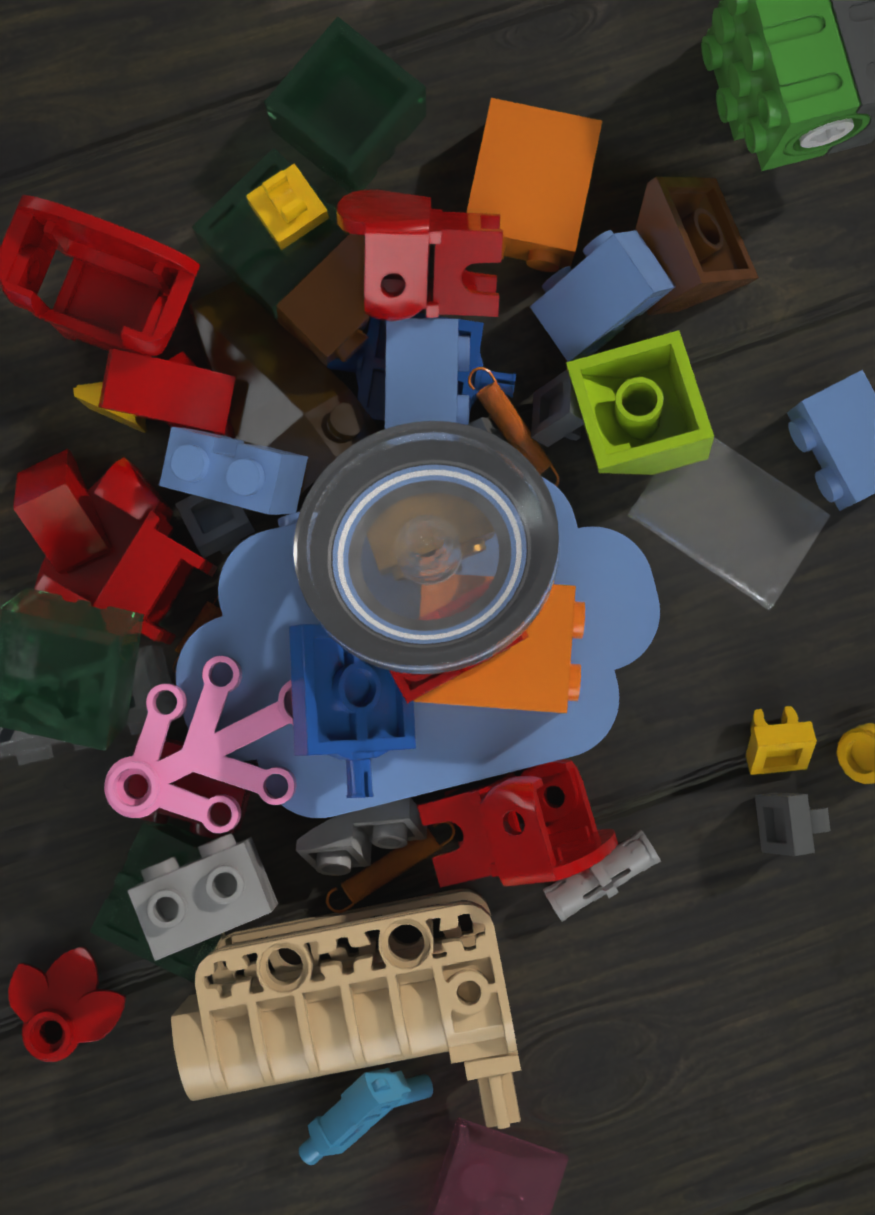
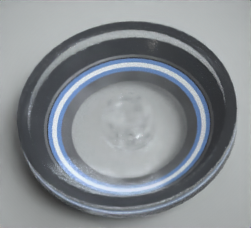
M421 421L401 424L381 430L355 443L329 464L315 481L306 496L296 523L293 555L295 572L303 596L318 623L337 644L355 657L371 665L400 673L438 674L475 665L505 649L532 624L550 595L559 564L558 520L552 497L542 477L527 458L506 441L482 429L448 421Z

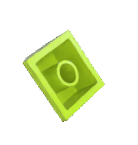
M679 330L566 362V368L599 473L654 475L709 458L714 434Z

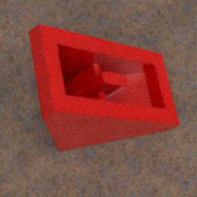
M69 449L17 473L13 509L58 573L64 574L112 550L75 458Z

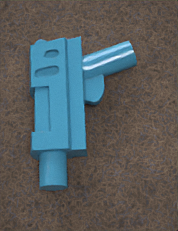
M389 1068L364 1073L341 1094V1100L323 1116L316 1117L308 1124L310 1137L299 1147L301 1159L308 1165H314L324 1156L342 1154L391 1109L430 1098L433 1094V1084L430 1077L422 1074L405 1079L402 1071L391 1072Z

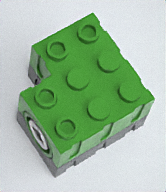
M722 0L719 2L718 7L713 10L712 26L708 29L706 36L702 38L703 61L708 71L714 70L719 86L716 93V103L721 121L723 123L729 122L734 141L745 138L750 153H757L761 171L820 157L826 153L831 154L855 148L874 141L875 0Z

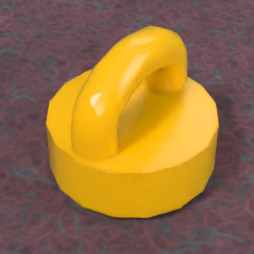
M873 723L862 724L847 731L842 735L837 747L838 761L845 774L862 784L875 783V724Z

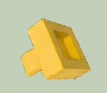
M295 163L285 170L279 171L264 181L261 186L246 195L249 205L281 250L329 219L327 209Z
M786 706L781 716L782 724L768 725L765 722L762 709H756L750 726L751 737L746 751L750 775L806 770L817 742L812 722H798V715L794 708Z

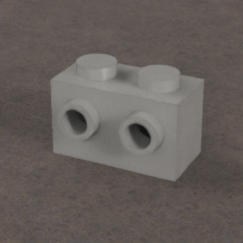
M229 833L198 846L201 855L199 859L179 866L174 856L141 870L144 881L129 889L128 893L155 961L269 914L275 909L278 902L252 837L236 843L233 834Z

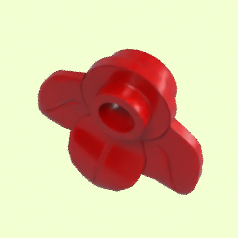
M84 946L71 949L62 954L46 973L26 963H20L13 973L8 988L9 1003L11 1008L24 1022L22 1040L25 1048L38 1060L44 1062L60 1061L68 1057L77 1048L79 1043L103 1039L113 1030L125 1009L126 996L112 990L97 989L99 984L97 964L90 951ZM47 1021H56L61 1025L63 1030L61 1039L54 1040L47 1036L45 1032Z

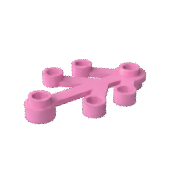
M215 656L209 659L202 670V679L205 684L183 748L160 760L170 722L179 718L185 712L187 697L180 687L173 684H159L153 687L146 698L148 714L134 755L118 760L106 775L104 791L110 806L117 813L129 818L145 817L152 814L158 808H162L200 821L209 831L221 834L233 829L240 821L241 808L237 800L225 794L216 795L208 799L170 783L195 772L258 793L264 802L271 805H280L290 800L297 787L295 776L290 770L280 766L264 769L226 755L288 724L293 725L291 680L281 688L277 702L216 732L228 693L235 690L241 683L242 669L236 660L227 656ZM219 663H227L233 671L231 682L223 687L216 685L212 679V670ZM169 690L176 696L177 705L173 712L166 715L159 711L156 701L160 693ZM134 774L142 775L147 780L148 790L142 798L133 796L128 790V781ZM280 774L287 780L288 790L283 797H273L268 793L266 781L270 775ZM217 802H223L231 809L232 817L227 825H218L211 818V808Z

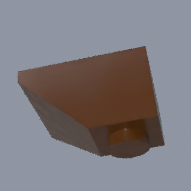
M655 177L647 183L635 230L638 231L676 286L646 311L648 315L679 312L747 285L759 278L716 178Z
M350 233L276 305L278 322L326 367L336 357L345 363L368 340V337L362 332L368 326L370 318L369 315L365 314L364 235Z

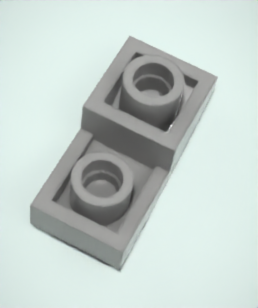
M409 797L333 817L297 839L296 852L321 874L331 876L345 875L350 873L353 867L371 866L372 844L385 849L402 848L407 845V841L427 839V825H422L417 804Z

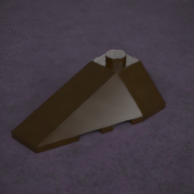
M236 281L190 303L188 311L208 369L236 377L227 421L230 420L235 438L243 440L244 444L267 446L308 457L298 502L326 486L344 466L375 447L383 433L349 387L286 330Z

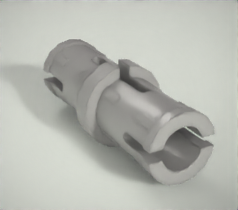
M639 830L636 834L617 845L599 863L571 877L559 880L551 886L544 888L543 891L556 914L563 922L581 908L607 894L608 898L616 895L619 893L617 887L629 881L630 878L658 864L661 860L642 830Z

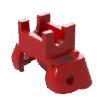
M377 189L351 192L340 199L337 204V225L342 230L351 234L365 236L364 308L366 315L375 319L395 322L410 319L423 309H426V318L438 317V314L498 317L499 293H496L497 275L474 273L465 268L475 263H501L503 229H500V214L442 212L441 209H431V197ZM430 244H435L434 278H429Z
M29 195L21 196L0 246V286L4 295L14 306L33 312L34 316L49 322L64 338L75 342L77 339L106 351L117 349L150 357L160 355L165 350L200 268V264L194 259L149 237L68 206ZM56 250H59L65 256L73 258V261L54 307L50 309L38 296V292Z
M123 457L116 461L106 474L88 490L112 550L64 574L58 573L45 556L34 590L25 608L26 617L100 632L107 623L116 626L120 620L156 642L161 641L171 645L176 635L160 626L171 605L195 567L211 577L218 567L170 538L175 531V528L169 523L173 515L172 509L142 472L128 459Z
M568 759L529 767L520 776H515V772L493 779L447 790L444 792V797L417 805L423 826L453 822L463 832L464 839L459 841L460 848L432 858L440 888L491 875L492 877L499 876L500 881L505 887L558 881L594 866L607 857L618 845L614 829L597 830L584 782L576 765L572 760ZM550 786H557L563 790L565 800L562 805L552 804L548 800L547 791ZM516 812L523 817L525 823L523 832H521Z

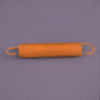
M484 367L473 369L468 376V384L472 390L475 388L472 386L471 376L475 371L484 370L493 379L494 383L482 388L476 394V397L483 404L490 418L494 420L501 434L505 436L506 441H508L512 450L522 461L523 466L530 473L536 475L542 474L550 466L557 477L555 484L557 487L559 476L553 464L539 443L531 438V431L526 427L525 422H523L519 413L512 406L511 401L501 390L493 374Z
M442 822L451 826L452 835L441 845L438 844L427 828V839L407 841L406 846L390 851L387 855L385 854L382 858L380 857L378 861L373 862L371 866L363 868L361 872L351 876L348 880L346 879L344 883H341V886L352 904L342 910H335L330 906L329 897L333 891L337 890L336 887L327 894L326 904L328 908L335 913L347 911L359 900L361 901L364 897L366 898L376 889L378 890L381 886L383 887L393 878L395 879V877L400 876V874L410 869V867L412 868L415 864L417 865L427 856L429 857L432 853L434 854V852L453 839L455 835L454 825L451 822ZM436 823L433 825V827L435 828L437 825L441 823Z

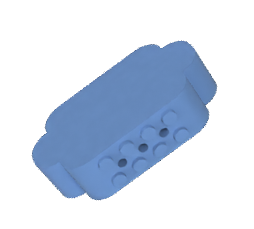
M531 473L548 497L557 521L560 552L554 584L576 586L575 601L585 602L583 638H572L571 663L581 665L580 694L578 702L568 701L567 713L414 702L416 749L390 750L377 758H371L374 797H346V760H339L327 754L295 756L292 724H288L226 756L240 761L257 759L258 766L264 769L277 766L287 768L295 776L297 787L293 797L281 805L301 816L328 818L582 754L596 746L607 735L615 721L619 707V688L614 670L622 668L640 657L651 644L658 629L660 603L650 565L639 547L623 534L603 527L578 528L572 507L560 489L547 479ZM310 511L297 512L279 518L278 528L250 536L241 542L227 558L220 574L218 587L219 602L223 616L205 623L189 637L180 652L176 666V686L180 687L187 697V707L183 716L188 729L205 684L202 679L203 667L209 659L215 656L233 658L242 669L241 683L235 690L228 693L216 732L277 702L281 688L291 680L289 626L319 624L305 598L299 570L301 536ZM498 536L496 540L487 542L490 552L475 559L455 564L452 555L447 554L428 561L431 572L427 575L496 580L501 561V548ZM365 538L361 553V571L370 595L390 614L409 622H420L423 576L399 584L395 583L393 575L380 578L367 538ZM227 663L217 664L212 670L214 683L223 687L231 682L233 678L232 668ZM272 774L266 781V788L273 797H283L288 790V783L284 776Z

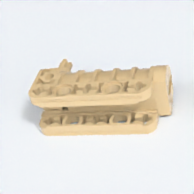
M454 889L351 909L342 913H330L228 934L199 964L195 973L196 994L189 995L171 1016L176 1062L184 1090L192 1101L449 1051L451 1064L464 1061L467 1081L477 1079L485 1126L487 1128L498 1126V1129L510 1127L511 1123L521 1121L512 1072L520 1071L521 1067L495 928L486 900L478 892L471 889ZM470 914L473 929L461 931L458 916ZM433 918H440L439 929L445 934L444 937L433 938ZM401 925H412L422 933V936L415 942L404 943L399 941L392 931ZM367 931H380L378 949L376 948L377 937L370 938ZM348 937L350 946L359 947V951L349 953L347 944H338V939ZM289 948L294 950L300 956L302 963L291 965L281 958L278 949ZM256 953L258 955L257 960L250 962L247 954ZM329 953L331 959L321 960L320 954ZM268 959L270 960L274 970H269ZM245 969L243 975L236 973L237 970ZM211 974L213 977L214 984H210L208 980V976H210Z

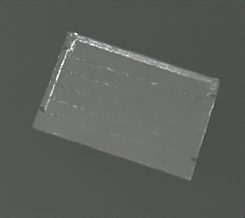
M714 437L707 460L654 474L627 516L636 520L769 610L783 592L829 519L830 514Z

